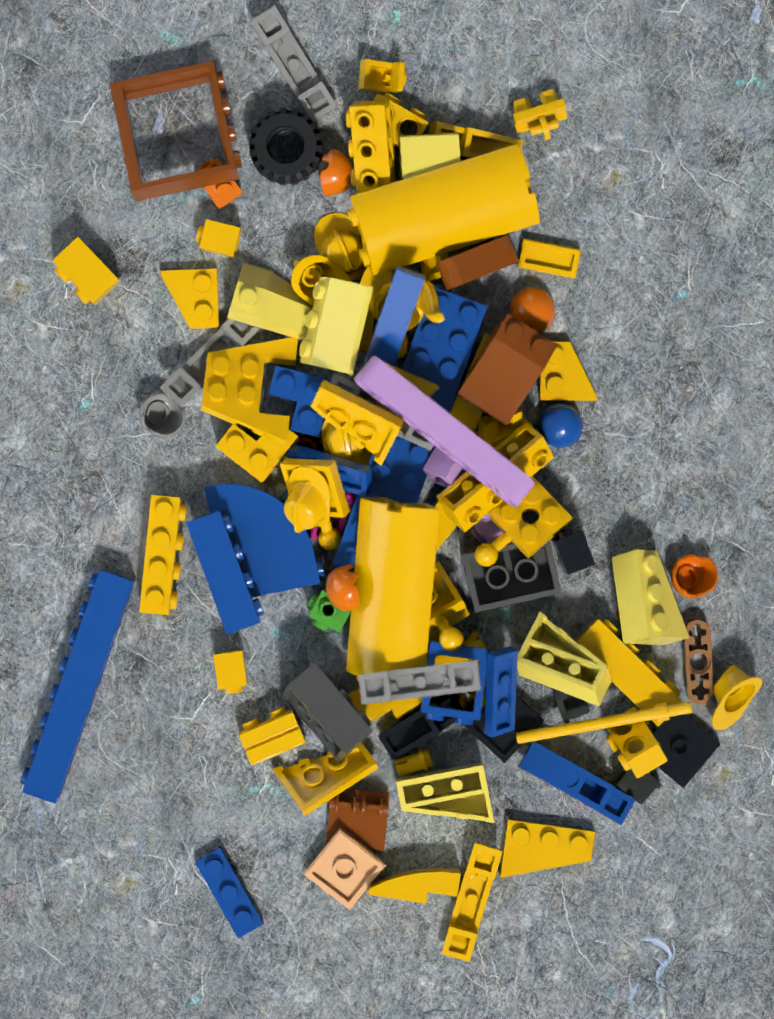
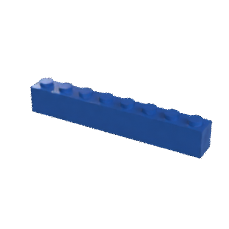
M100 569L98 574H92L88 585V590H91L92 593L89 601H83L78 614V617L82 618L79 630L73 629L68 645L73 646L70 656H64L59 668V673L63 674L59 685L54 684L49 700L53 701L50 713L45 711L39 726V728L44 729L41 739H35L30 752V756L34 757L31 768L25 767L20 784L24 785L22 793L54 804L59 801L136 580L105 569Z

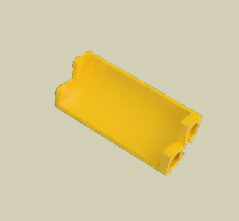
M519 144L350 196L351 209H348L347 213L352 227L357 226L361 234L363 248L359 249V255L363 266H369L372 275L375 276L397 269L398 266H407L539 224L537 199L535 192H532L529 181L531 176Z
M387 497L360 498L354 573L358 574L355 584L359 591L360 603L358 608L351 610L346 671L356 675V680L358 681V674L426 667L440 509L430 504L398 503Z

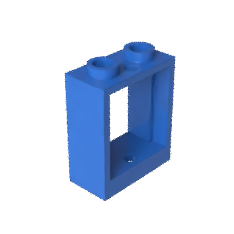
M430 641L427 666L435 665L436 654L480 660L481 690L476 691L473 711L430 706V696L423 697L421 713H426V719L443 721L444 716L456 717L455 723L473 725V720L480 721L489 649L462 645L455 651H448L441 646L440 642Z

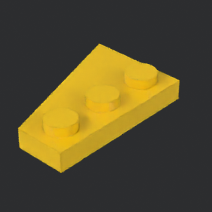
M323 380L311 405V408L336 429H344L354 438L353 443L360 449L365 447L375 455L373 460L380 466H382L404 422L403 419Z
M361 743L339 763L330 752H327L326 756L313 760L306 758L299 760V764L286 768L279 766L273 768V771L303 815L306 816L377 770L378 765Z
M508 818L500 878L591 861L595 831Z

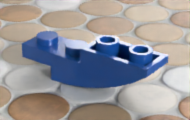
M534 741L530 743L518 765L524 771L619 825L623 824L635 802L634 798L618 790L613 785Z

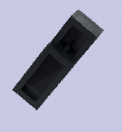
M463 693L440 695L429 703L430 706L466 711L473 710ZM421 708L380 733L378 738L392 760H395L454 724L456 717L444 716L443 721L426 719V713H421Z

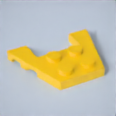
M290 337L208 352L201 411L234 425L237 423L252 429L253 433L263 436V434L276 439L277 443L287 445L290 416L259 413L264 364L272 363L295 366L298 339Z

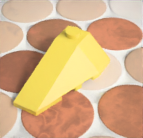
M243 262L227 318L304 340L308 330L306 327L307 315L313 309V306L298 296L292 289V285L274 272Z

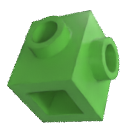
M324 589L320 595L314 592L306 607L311 610L309 617L313 618L311 624L326 632L328 628H331L340 633L351 612L336 608L328 599ZM327 604L332 605L334 612L326 614L323 607Z

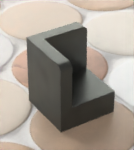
M551 688L564 724L569 723L570 719L590 712L587 701Z
M631 769L628 771L624 770L614 781L616 785L624 792H627L639 804H643L656 788L659 790L662 786L649 773L637 779Z

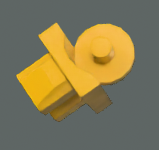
M554 89L542 92L539 95L542 105L531 108L528 98H522L513 102V120L517 135L530 131L531 136L542 133L545 141L551 139L550 130L559 128L558 122L567 119L564 98L559 99Z
M518 408L508 425L505 426L487 415L478 419V431L473 433L494 449L525 422L532 427L533 425L524 417L522 410Z

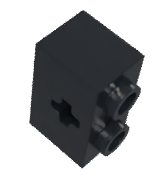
M571 527L560 531L556 535L557 539L552 540L564 574L570 575L596 565L583 531H575Z

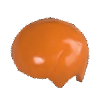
M330 149L322 157V160L327 161L329 166L320 173L321 187L325 197L346 192L351 184V170L353 169L349 159L342 151Z
M527 287L518 291L511 300L510 315L538 333L549 329L555 320V304L550 295L541 288Z
M684 555L674 562L670 571L671 584L681 596L692 599L700 598L714 590L719 580L718 568L708 556Z
M353 564L334 569L326 579L328 599L336 608L342 611L354 610L359 607L360 603L359 591L355 584L358 574L349 571L353 568Z

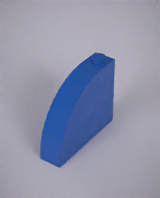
M218 484L204 487L210 514L222 511L223 516L228 514L234 528V531L230 532L233 544L239 543L244 559L240 560L243 572L249 570L254 583V587L250 588L252 597L321 583L320 577L325 576L322 559H316L313 543L307 530H303L300 533L294 531V525L288 521L284 514V503L265 491L246 485Z

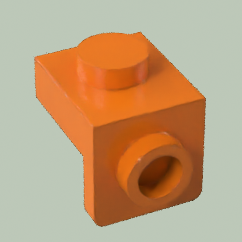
M218 158L201 164L198 171L222 166L223 164ZM235 180L203 187L219 210L243 193Z

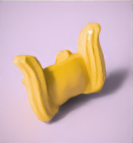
M426 279L407 331L416 326L422 320L423 315L436 324L445 320L444 314L439 309L437 292L434 285ZM391 283L384 285L380 292L376 291L372 295L370 310L374 319L379 320ZM405 335L398 359L404 358L408 354L409 343L407 335Z

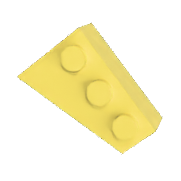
M636 549L612 557L623 644L666 645L688 639V632L658 552L655 550Z
M540 611L518 653L517 670L519 676L600 706L611 683L608 666L584 646L577 644L563 629L555 626Z
M482 762L396 778L402 811L494 823Z

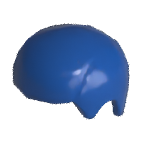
M558 401L549 403L540 411L537 419V428L548 445L559 449L570 447L580 439L583 422L580 414L572 405Z

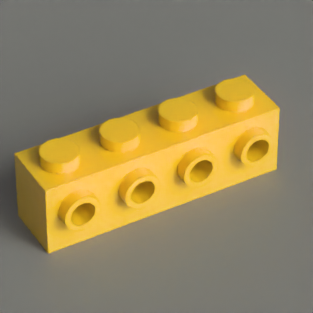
M390 100L355 101L349 107L350 110L346 111L347 128H351L352 139L348 143L349 156L354 157L355 168L351 170L352 186H356V192L359 194L397 181Z
M527 422L494 448L529 477H532L554 458L544 437ZM467 471L436 496L447 517L463 532L477 524L480 519L503 501V499Z
M151 495L139 610L141 613L170 615L172 614V609H177L178 592H174L175 580H180L181 563L177 562L178 551H183L184 533H180L181 521H186L187 504H183L182 497Z
M596 618L574 640L608 666L611 682L640 710L655 708V704L667 702V705L683 702L678 697L681 691L670 680L664 683L658 678L659 669L649 660L643 663L636 656L639 650L633 644H623L615 635L619 630L608 619L601 622ZM657 719L651 720L658 727L664 722H658Z

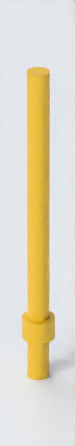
M691 701L667 705V702L655 704V708L516 732L517 743L521 744L655 719L658 722L667 721L672 716L693 713Z

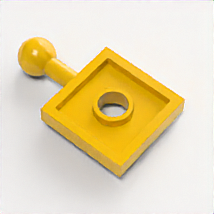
M285 458L280 463L287 490L290 474L295 468L301 466L312 467L325 477L329 485L330 517L344 518L350 512L335 460ZM329 520L325 526H320L321 531L318 535V542L322 548L333 550L339 546L341 534L336 528L332 527L331 520Z
M532 476L530 478L534 481L535 485L517 508L503 500L488 513V517L503 533L491 544H480L474 553L475 560L484 567L493 565L498 559V552L511 541L529 559L571 523L572 516ZM526 511H534L538 514L539 519L535 523L529 524L522 519V515Z
M438 561L435 564L432 594L434 597L431 605L429 629L437 625L441 632V646L448 651H455L463 644V634L459 629L451 627L447 618L465 608L466 604Z

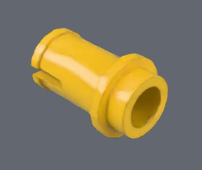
M422 748L419 749L418 753L394 760L400 777L422 769L429 771V767L434 766L429 750L423 751Z

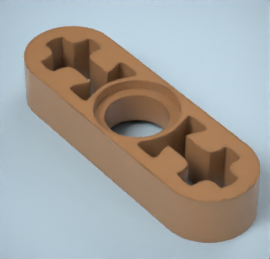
M693 619L685 624L689 638L683 640L686 695L693 703L703 705L708 703L714 694L711 630L706 622ZM699 624V628L705 630V634L699 637L700 645L706 644V650L695 648L689 651V645H695V637L689 635V630H694V625ZM701 653L706 657L707 663L703 669L694 670L691 667L690 659L694 654ZM707 673L708 678H701L702 687L707 688L708 691L702 695V699H698L696 694H692V689L697 688V679H691L690 675H704Z

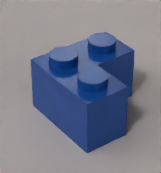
M275 366L269 395L297 402L290 430L320 438L324 418L311 408V405L323 380L331 383L332 379Z

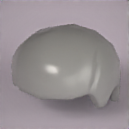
M164 392L149 395L140 404L139 421L149 434L158 437H168L176 434L184 426L185 409L180 408Z

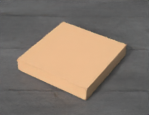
M340 827L307 867L304 875L350 910L385 868L386 862Z

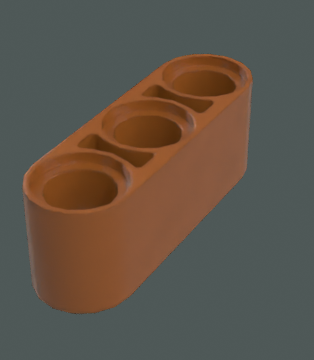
M508 234L439 261L436 265L447 291L518 263L519 259Z

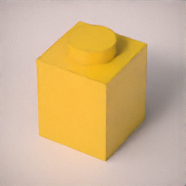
M206 219L205 226L199 225L196 242L200 243L199 248L202 251L235 259L242 229Z
M244 649L213 654L218 690L225 689L226 694L243 692L242 686L249 684Z

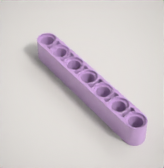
M372 356L355 377L354 381L363 390L396 416L403 419L406 424L509 505L517 508L535 485L534 481L381 359Z

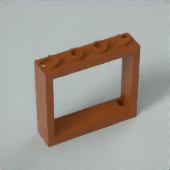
M214 61L110 83L130 189L135 202L239 179L237 169L242 168L239 150L233 151L231 143L237 141L233 123L227 124L226 115L231 114L228 97L222 98L220 88H225L222 71L216 72ZM210 83L226 165L143 183L127 100Z

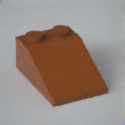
M506 314L495 325L456 395L505 426L508 425L545 369L557 344L512 315Z

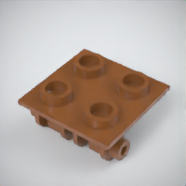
M348 788L332 798L329 805L326 844L341 827L369 850L384 851L390 792Z

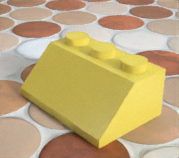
M320 276L313 289V298L315 299L313 309L308 313L306 319V327L308 328L306 339L301 342L299 349L300 363L353 375L373 287Z

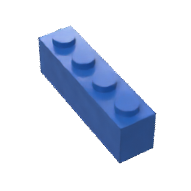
M217 511L187 522L186 525L226 635L261 623L260 616L264 615V611L259 598L253 599L250 588L254 587V583L249 570L243 572L240 560L244 559L239 543L233 544L230 532L234 531L229 515L223 516L222 511Z

